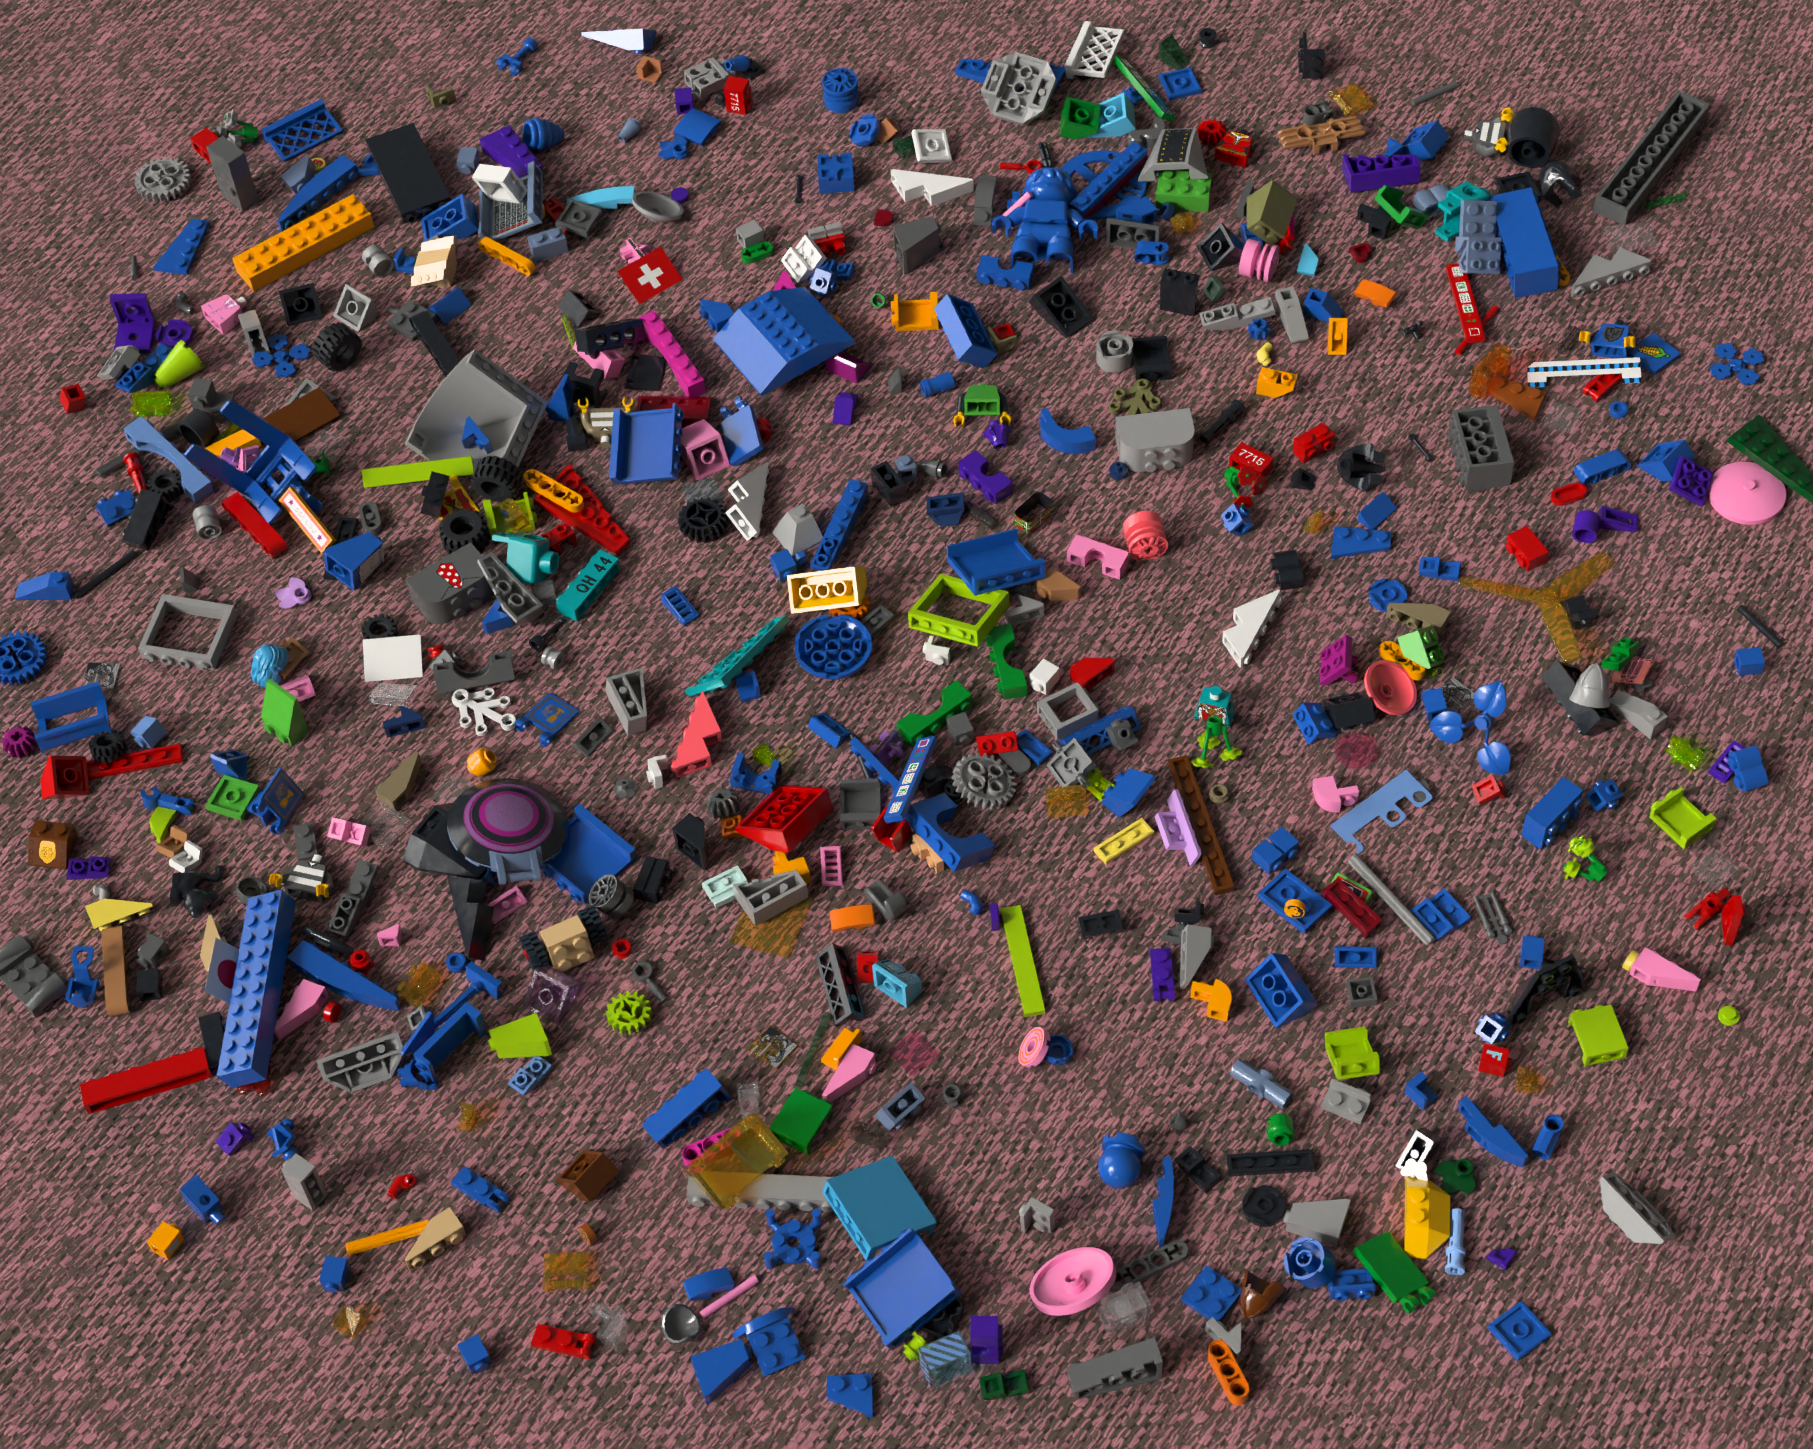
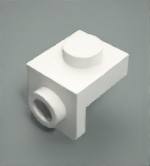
M929 636L928 642H925L923 646L926 661H932L937 665L949 664L950 648L934 645V636Z
M667 755L647 759V778L649 783L653 782L655 789L663 787L661 770L668 768Z
M188 840L185 842L184 851L170 858L169 865L181 873L191 871L201 864L203 850Z

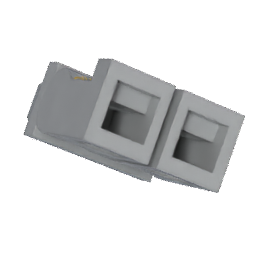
M713 57L709 61L684 70L685 83L692 87V91L701 101L705 100L707 95L723 90L729 76L736 77L735 71L726 70L724 59L716 61Z

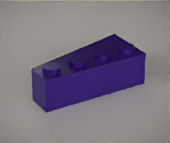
M510 125L480 138L482 153L490 156L493 161L498 162L503 167L512 168L519 178L528 175V163L533 161L543 172L542 165Z
M1343 155L1342 171L1350 193L1379 189L1384 185L1393 187L1418 183L1420 180V163L1416 155H1392V158H1387L1383 155H1376V158H1365V155H1358V158H1349V155Z

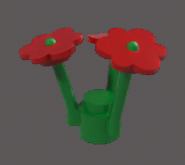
M1243 465L1240 470L1230 466L1224 473V477L1227 480L1225 484L1230 487L1236 497L1233 503L1245 506L1246 508L1251 507L1253 504L1249 495L1246 497L1245 495H1239L1233 485L1240 484L1245 486L1246 484H1252V494L1254 496L1260 494L1267 486L1266 476L1257 477V472L1254 471L1253 466Z

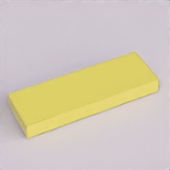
M1140 818L1094 847V852L1105 864H1108L1154 835V830L1143 818Z

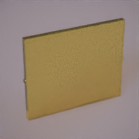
M808 895V898L757 926L753 924L743 909L730 942L756 949L758 952L763 951L788 958L813 896Z

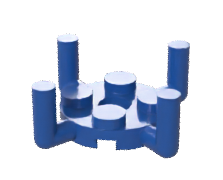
M816 1208L812 1211L813 1221L809 1225L798 1220H791L780 1225L775 1219L774 1210L768 1209L766 1211L767 1224L775 1231L772 1237V1247L775 1255L773 1256L769 1251L764 1254L767 1269H773L781 1261L787 1264H800L807 1261L814 1269L821 1267L820 1255L815 1251L816 1239L814 1231L822 1224L820 1209ZM791 1239H798L800 1244L797 1247L792 1248L788 1245Z

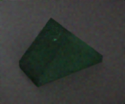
M1172 34L1159 43V61L1174 70H1180L1189 63V60Z

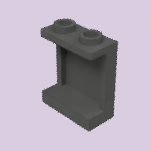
M880 779L840 780L841 830L871 829V826L881 814Z

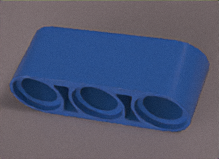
M1615 449L1579 463L1574 468V473L1581 483L1587 486L1586 484H1594L1605 477L1620 474L1619 472L1623 470L1627 471L1631 467V463L1620 449Z

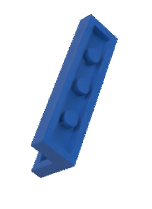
M1125 706L1058 741L1063 747L1073 738H1076L1084 745L1083 747L1090 755L1112 744L1110 738L1106 736L1107 731L1105 728L1110 726V722L1118 718L1125 720L1131 717L1134 723V727H1132L1133 732L1142 727L1133 707ZM1093 735L1101 737L1096 746L1089 745Z

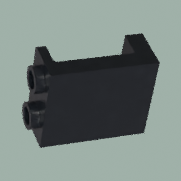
M1166 268L1160 281L1159 310L1195 316L1199 304L1197 286L1200 275Z
M1167 336L1133 338L1132 363L1135 381L1139 379H1147L1149 381L1172 380V363L1169 360Z

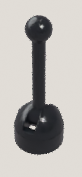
M560 617L558 622L543 636L536 635L529 640L530 647L540 652L545 647V639L558 626L566 622L565 617Z

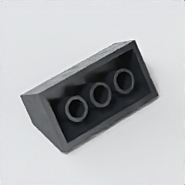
M1556 661L1541 676L1545 681V687L1553 692L1556 696V702L1564 707L1567 711L1565 714L1570 720L1575 722L1577 725L1576 729L1583 736L1594 737L1621 725L1608 707H1586L1569 700L1576 686V681L1582 674L1578 666Z

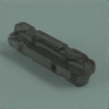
M1573 326L1570 329V332L1567 333L1562 343L1557 347V353L1565 355L1576 338L1579 337L1580 328Z

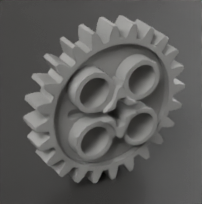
M165 156L162 160L157 157L155 162L150 160L151 164L144 163L145 168L140 167V172H136L137 177H134L138 193L141 194L142 198L146 197L148 201L152 198L153 202L157 199H160V202H162L165 198L169 201L170 197L176 199V194L182 195L181 191H187L186 187L190 186L189 182L192 181L188 165L184 164V161L180 162L179 158L173 160V157L166 160Z
M976 752L975 756L971 753L968 757L963 756L953 770L952 779L955 780L953 786H957L956 792H962L961 798L967 797L968 804L973 801L974 807L980 804L983 810L986 806L990 810L994 806L997 809L1001 805L1006 806L1007 802H1010L1017 784L1014 782L1015 776H1010L1012 770H1006L1007 764L1001 765V759L995 761L993 755L987 758L986 753H984L983 757L978 752Z

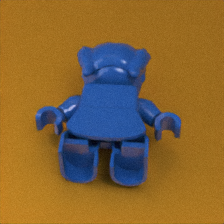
M1054 167L1040 168L1031 173L1022 191V195L1030 191L1033 196L1027 200L1025 206L1015 208L1009 215L995 217L992 220V234L996 233L998 229L1004 228L1005 235L1009 237L1011 235V227L1014 228L1020 225L1011 248V268L1014 267L1015 257L1035 259V264H1037L1038 260H1046V264H1049V260L1063 259L1070 260V273H1073L1074 246L1068 225L1079 231L1080 241L1084 240V233L1088 232L1098 239V225L1093 220H1085L1077 210L1069 208V203L1078 196L1070 175Z

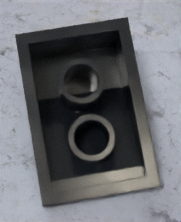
M1062 276L1034 294L1029 301L1035 311L1065 338L1094 319Z

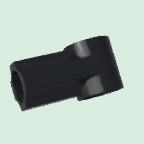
M576 416L569 417L566 421L568 451L573 452L587 449L581 419Z

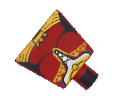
M1240 129L1238 133L1228 131L1215 148V159L1246 168L1252 147V137L1248 136V131L1245 129Z

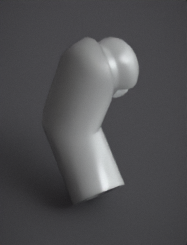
M106 885L93 886V894L95 896L99 895V900L110 899V893Z

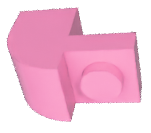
M1333 776L1313 779L1312 790L1315 800L1324 810L1340 812L1341 805L1350 806L1358 802L1359 791L1357 785L1337 789Z

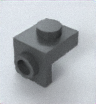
M445 649L433 661L430 667L433 670L434 664L453 661L461 669L465 665L461 661L462 657L457 652H450Z

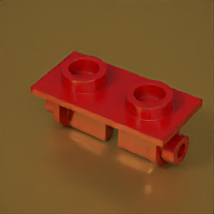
M1015 731L976 737L980 756H983L984 753L991 755L1018 750L1017 743L1019 742V737L1015 735Z

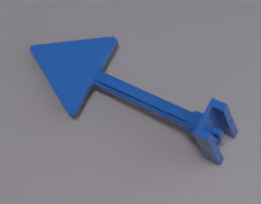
M471 961L466 965V979L472 982L470 988L435 1019L433 1018V1013L428 1011L400 1053L406 1055L417 1051L435 1033V1029L438 1026L442 1025L465 1002H468L481 991H485L498 1000L503 994L498 990L502 986V982Z

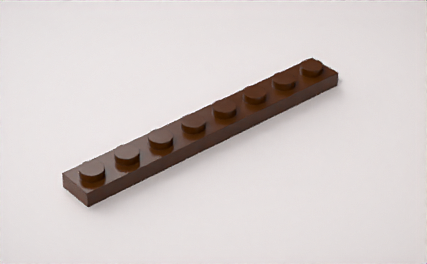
M1187 755L1168 759V767L1173 781L1183 798V804L1189 815V821L1192 829L1195 831L1198 846L1201 848L1200 857L1214 895L1234 891L1232 878Z

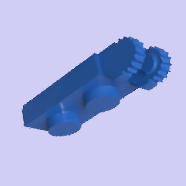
M465 1166L451 1181L452 1186L496 1213H500L502 1208L498 1203L491 1200L494 1196L505 1203H508L510 1197L505 1192Z

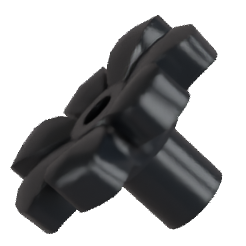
M1421 320L1403 329V335L1412 334L1414 339L1421 337L1419 328L1424 322Z

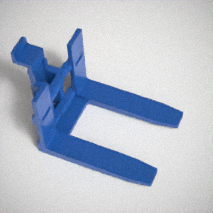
M228 400L220 409V412L232 423L267 444L266 448L248 470L244 472L211 451L196 444H192L184 453L196 466L242 493L270 525L283 511L275 502L284 495L289 487H294L316 515L323 508V504L313 497L299 481L302 478L307 482L318 469L311 458L303 452L291 436L233 401ZM276 468L285 476L281 483L271 475L277 472ZM264 483L273 491L270 496L261 487Z

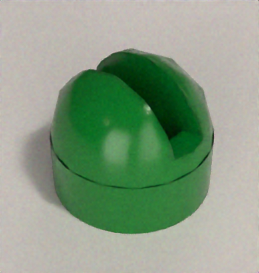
M876 293L872 296L871 303L876 308L883 307L886 304V297L882 293ZM878 296L881 300H883V303L880 300L876 299V297Z

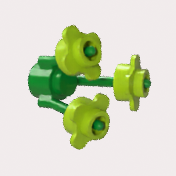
M1582 835L1580 838L1578 836L1571 838L1568 852L1573 851L1577 856L1587 857L1592 863L1587 868L1589 873L1579 870L1581 864L1576 862L1577 857H1574L1572 862L1568 860L1564 864L1563 871L1566 872L1564 879H1567L1568 876L1575 878L1579 874L1590 882L1594 879L1599 882L1609 869L1592 853L1595 849L1592 839H1584L1585 835Z

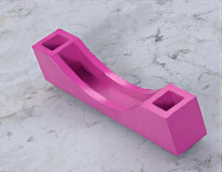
M654 310L640 316L639 318H643L646 339L664 356L685 395L699 397L705 394L704 379L657 312Z

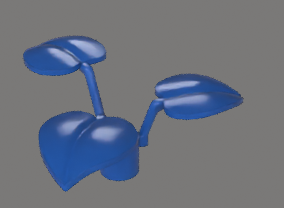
M1501 680L1483 685L1475 692L1474 704L1479 710L1484 711L1475 720L1462 724V716L1455 711H1445L1433 718L1430 723V729L1439 739L1447 743L1459 741L1463 736L1462 728L1473 724L1479 730H1485L1484 745L1486 748L1480 749L1477 753L1479 764L1483 769L1493 774L1507 775L1510 772L1511 754L1509 748L1504 743L1498 741L1492 742L1490 745L1488 744L1491 731L1490 726L1494 724L1495 717L1500 716L1506 708V691Z

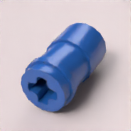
M950 371L920 381V388L924 397H930L933 394L954 389V381L956 379Z

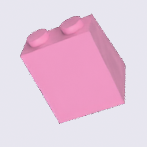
M703 419L682 428L683 436L680 441L682 447L681 457L696 480L730 466L720 433Z

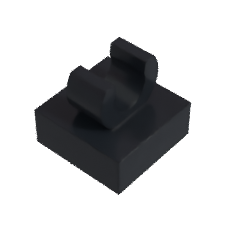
M749 58L750 68L742 73L750 80H753L764 73V68L755 60Z

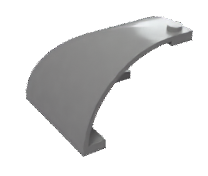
M474 349L455 366L433 393L413 425L405 445L428 461L472 455L474 471L479 460L487 456L502 457L519 467L548 402ZM470 416L488 438L493 451L487 454L484 449L480 450L475 443L467 449L464 448L462 436L467 417Z

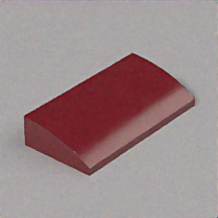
M639 396L636 412L669 409L673 407V403H676L683 410L684 419L682 420L681 427L685 428L703 419L708 423L710 422L712 398Z

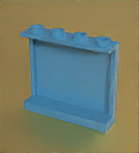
M893 1156L827 1179L822 1191L866 1261L874 1258L876 1250L893 1243L902 1231L912 1228L918 1234L927 1231L931 1235L937 1224L934 1214L928 1210L923 1198L914 1189L912 1181L906 1177L901 1165L896 1162Z

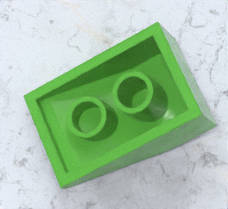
M269 679L266 683L261 714L264 723L263 728L269 734L274 733L283 744L287 742L293 746L309 731L302 710L295 696Z

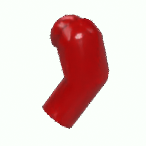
M413 1174L398 1176L388 1190L387 1196L396 1199L401 1190L412 1188L416 1184V1176Z

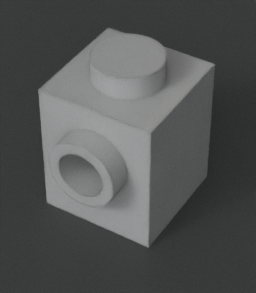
M752 220L736 228L737 241L743 248L764 242L763 235L765 231L761 225Z

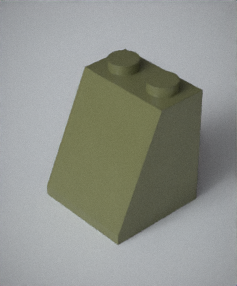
M1271 180L1247 197V229L1270 245L1276 244L1285 238L1297 197Z

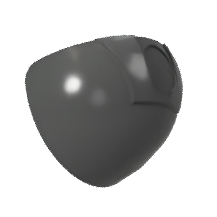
M674 1304L670 1306L662 1318L663 1333L671 1343L682 1344L689 1342L700 1333V1321L695 1312L686 1305Z

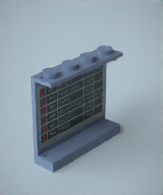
M534 161L528 163V175L519 178L527 188V193L520 204L489 200L480 189L478 234L482 239L489 237L497 241L542 223L543 172Z

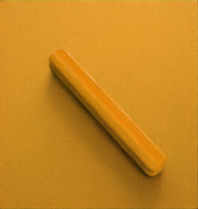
M429 1219L347 1242V1253L353 1255L420 1235L427 1226Z

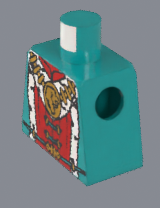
M1219 686L1204 687L1193 718L1207 721L1208 717L1218 716L1223 719V724H1227L1230 727L1235 712L1232 694L1222 691Z

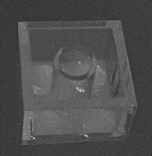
M1131 1282L1122 1286L1121 1290L1115 1293L1112 1291L1108 1292L1100 1299L1097 1316L1110 1338L1148 1321L1152 1304L1140 1282L1135 1284Z

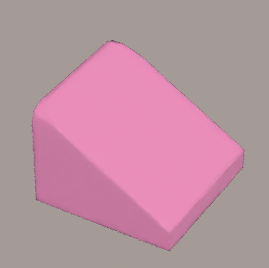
M396 924L378 932L377 937L381 946L399 947L401 946L403 932L400 924Z

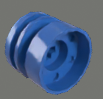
M836 68L828 71L823 76L822 85L825 107L835 113H846L855 109L859 103L857 75L847 68Z

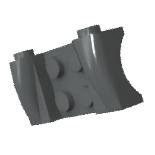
M19 934L0 948V979L29 1012L37 1018L51 1002L66 997V992L68 991L66 984L68 982L61 973L59 975L55 972L52 973L31 948L33 946L32 941L26 935L22 937Z

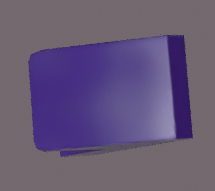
M840 392L839 397H835L834 424L851 426L858 394Z

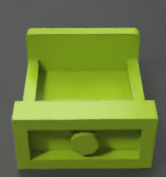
M523 492L524 499L499 504L511 521L504 518L499 505L491 506L490 499L483 501L491 540L492 535L499 532L516 534L536 530L534 523H538L536 512H531V509L535 508L533 500L528 498L527 492Z
M1680 787L1677 790H1671L1663 800H1657L1651 806L1649 817L1677 844L1686 849L1711 831L1715 826L1717 818L1712 813L1704 816L1683 796L1684 789Z
M1598 1005L1592 1009H1578L1570 1013L1568 1024L1573 1026L1583 1051L1582 1061L1584 1066L1626 1058L1628 1046L1612 1005Z
M1365 1026L1325 1033V1049L1337 1080L1380 1074L1379 1055L1377 1052H1373L1368 1041V1031Z

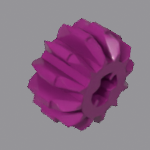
M18 725L16 729L11 727L10 732H4L5 737L2 738L3 748L12 758L16 755L18 758H21L22 754L28 756V751H34V746L37 745L34 732L27 726L22 728Z

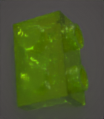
M170 392L132 393L130 412L136 417L142 416L144 418L147 417V414L163 417L165 413H170Z

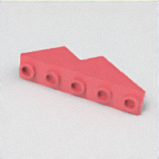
M701 692L700 697L697 696L695 700V710L691 712L689 726L685 728L683 733L684 740L682 744H679L677 749L678 756L671 765V771L675 772L676 778L712 766L707 746L722 741L721 730L704 692Z

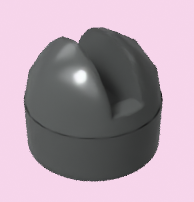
M1179 1111L1173 1115L1170 1121V1127L1178 1131L1186 1129L1188 1124L1187 1117Z

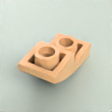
M912 835L913 844L910 846L915 856L918 855L921 861L926 859L929 867H934L936 873L944 871V861L919 835Z

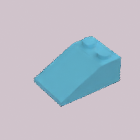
M1125 93L1099 103L1098 132L1083 138L1122 136L1131 130H1136L1134 105Z

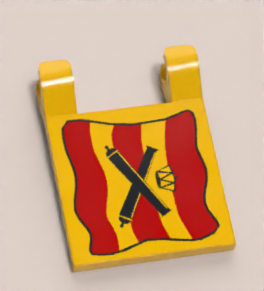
M456 475L449 477L453 490L445 493L439 519L446 518V514H451L453 510L459 511L460 508H464V510L470 508L472 511L480 512L460 484Z

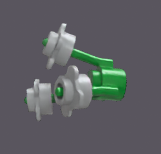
M231 110V112L226 113L224 116L225 125H222V121H220V126L216 127V134L219 137L224 136L238 148H241V143H253V140H257L258 128L254 126V123L238 120V114ZM236 124L246 126L242 128V131L227 130L228 126L235 127Z

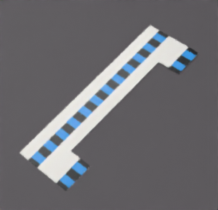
M1640 357L1533 362L1527 367L1528 386L1533 388L1547 387L1546 377L1622 373V384L1642 383Z

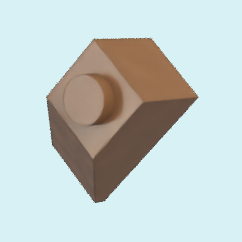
M1053 567L1045 572V578L1037 580V593L1042 598L1046 597L1050 601L1078 600L1081 598V587Z

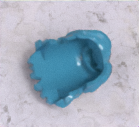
M264 644L253 654L252 681L262 688H266V683L269 679L279 684L282 678L278 672H283L285 665L288 663L289 654L287 649L273 644Z

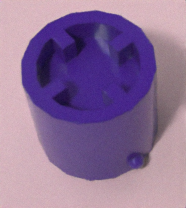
M1590 510L1579 511L1575 515L1572 531L1573 539L1584 543H1592L1597 540L1600 524L1599 515Z

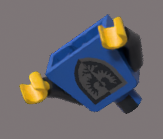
M1616 320L1614 324L1605 323L1592 334L1588 331H1580L1579 341L1591 344L1592 355L1599 357L1627 358L1629 348L1634 349L1637 346L1634 334L1630 333L1629 327L1622 320Z

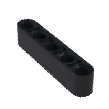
M426 310L409 317L412 328L444 376L447 377L460 362L459 358Z

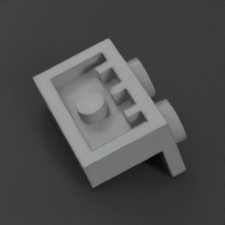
M1331 1079L1329 1089L1321 1104V1109L1361 1125L1370 1106L1372 1095L1366 1090L1354 1088L1342 1080Z
M1033 1197L1030 1198L1028 1203H1023L1019 1210L1021 1231L1026 1233L1030 1225L1034 1223L1033 1226L1041 1232L1046 1230L1051 1233L1055 1228L1054 1209Z

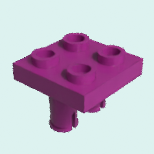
M1345 635L1321 652L1320 684L1327 686L1339 677L1349 683H1354L1358 678V673L1351 670V667L1353 668L1357 665L1358 656L1352 654V637Z

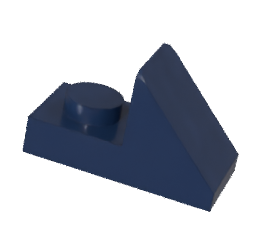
M399 705L402 717L383 721L387 738L425 729L422 715L402 705Z

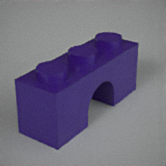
M976 450L959 461L958 472L961 478L971 482L972 487L975 490H980L986 500L998 504L1013 493V482L1002 472H998L993 476L984 475L988 472V460Z
M971 1316L970 1342L972 1346V1364H999V1357H1003V1324H998V1316Z

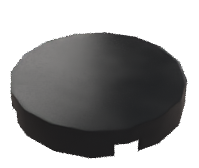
M1260 1185V1187L1251 1188L1245 1194L1242 1208L1245 1217L1252 1224L1260 1227H1271L1278 1224L1284 1217L1286 1202L1282 1193L1276 1188Z

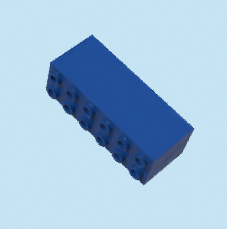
M1526 188L1489 196V201H1497L1495 237L1502 238L1501 257L1514 297L1530 296L1558 290V282H1560L1558 270L1561 269L1560 261L1555 258L1556 250L1554 246H1551V235L1546 232L1547 224L1546 220H1542L1543 213L1542 208L1538 207L1537 194H1533L1532 188Z

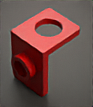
M858 951L857 982L874 983L872 966L878 962L879 951Z

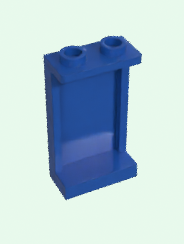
M465 1002L413 1054L416 1060L415 1065L420 1072L419 1076L425 1082L438 1083L434 1070L472 1032L481 1038L488 1033L482 1013L468 1002Z

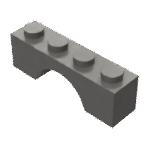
M510 651L491 654L486 666L473 672L461 670L453 661L433 665L438 693L449 694L459 689L470 690L476 686L487 687L493 683H508L515 679Z

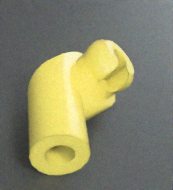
M1266 342L1257 352L1258 361L1262 362L1264 366L1269 365L1272 361L1268 357V353L1273 349L1269 342Z

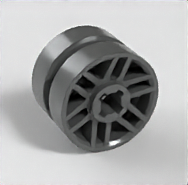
M611 874L599 878L589 894L590 905H594L598 911L610 919H617L623 916L632 905L634 899L632 888Z

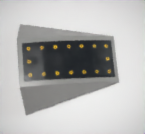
M1197 128L1162 129L1138 178V182L1156 181L1157 170L1189 169L1190 179H1208Z

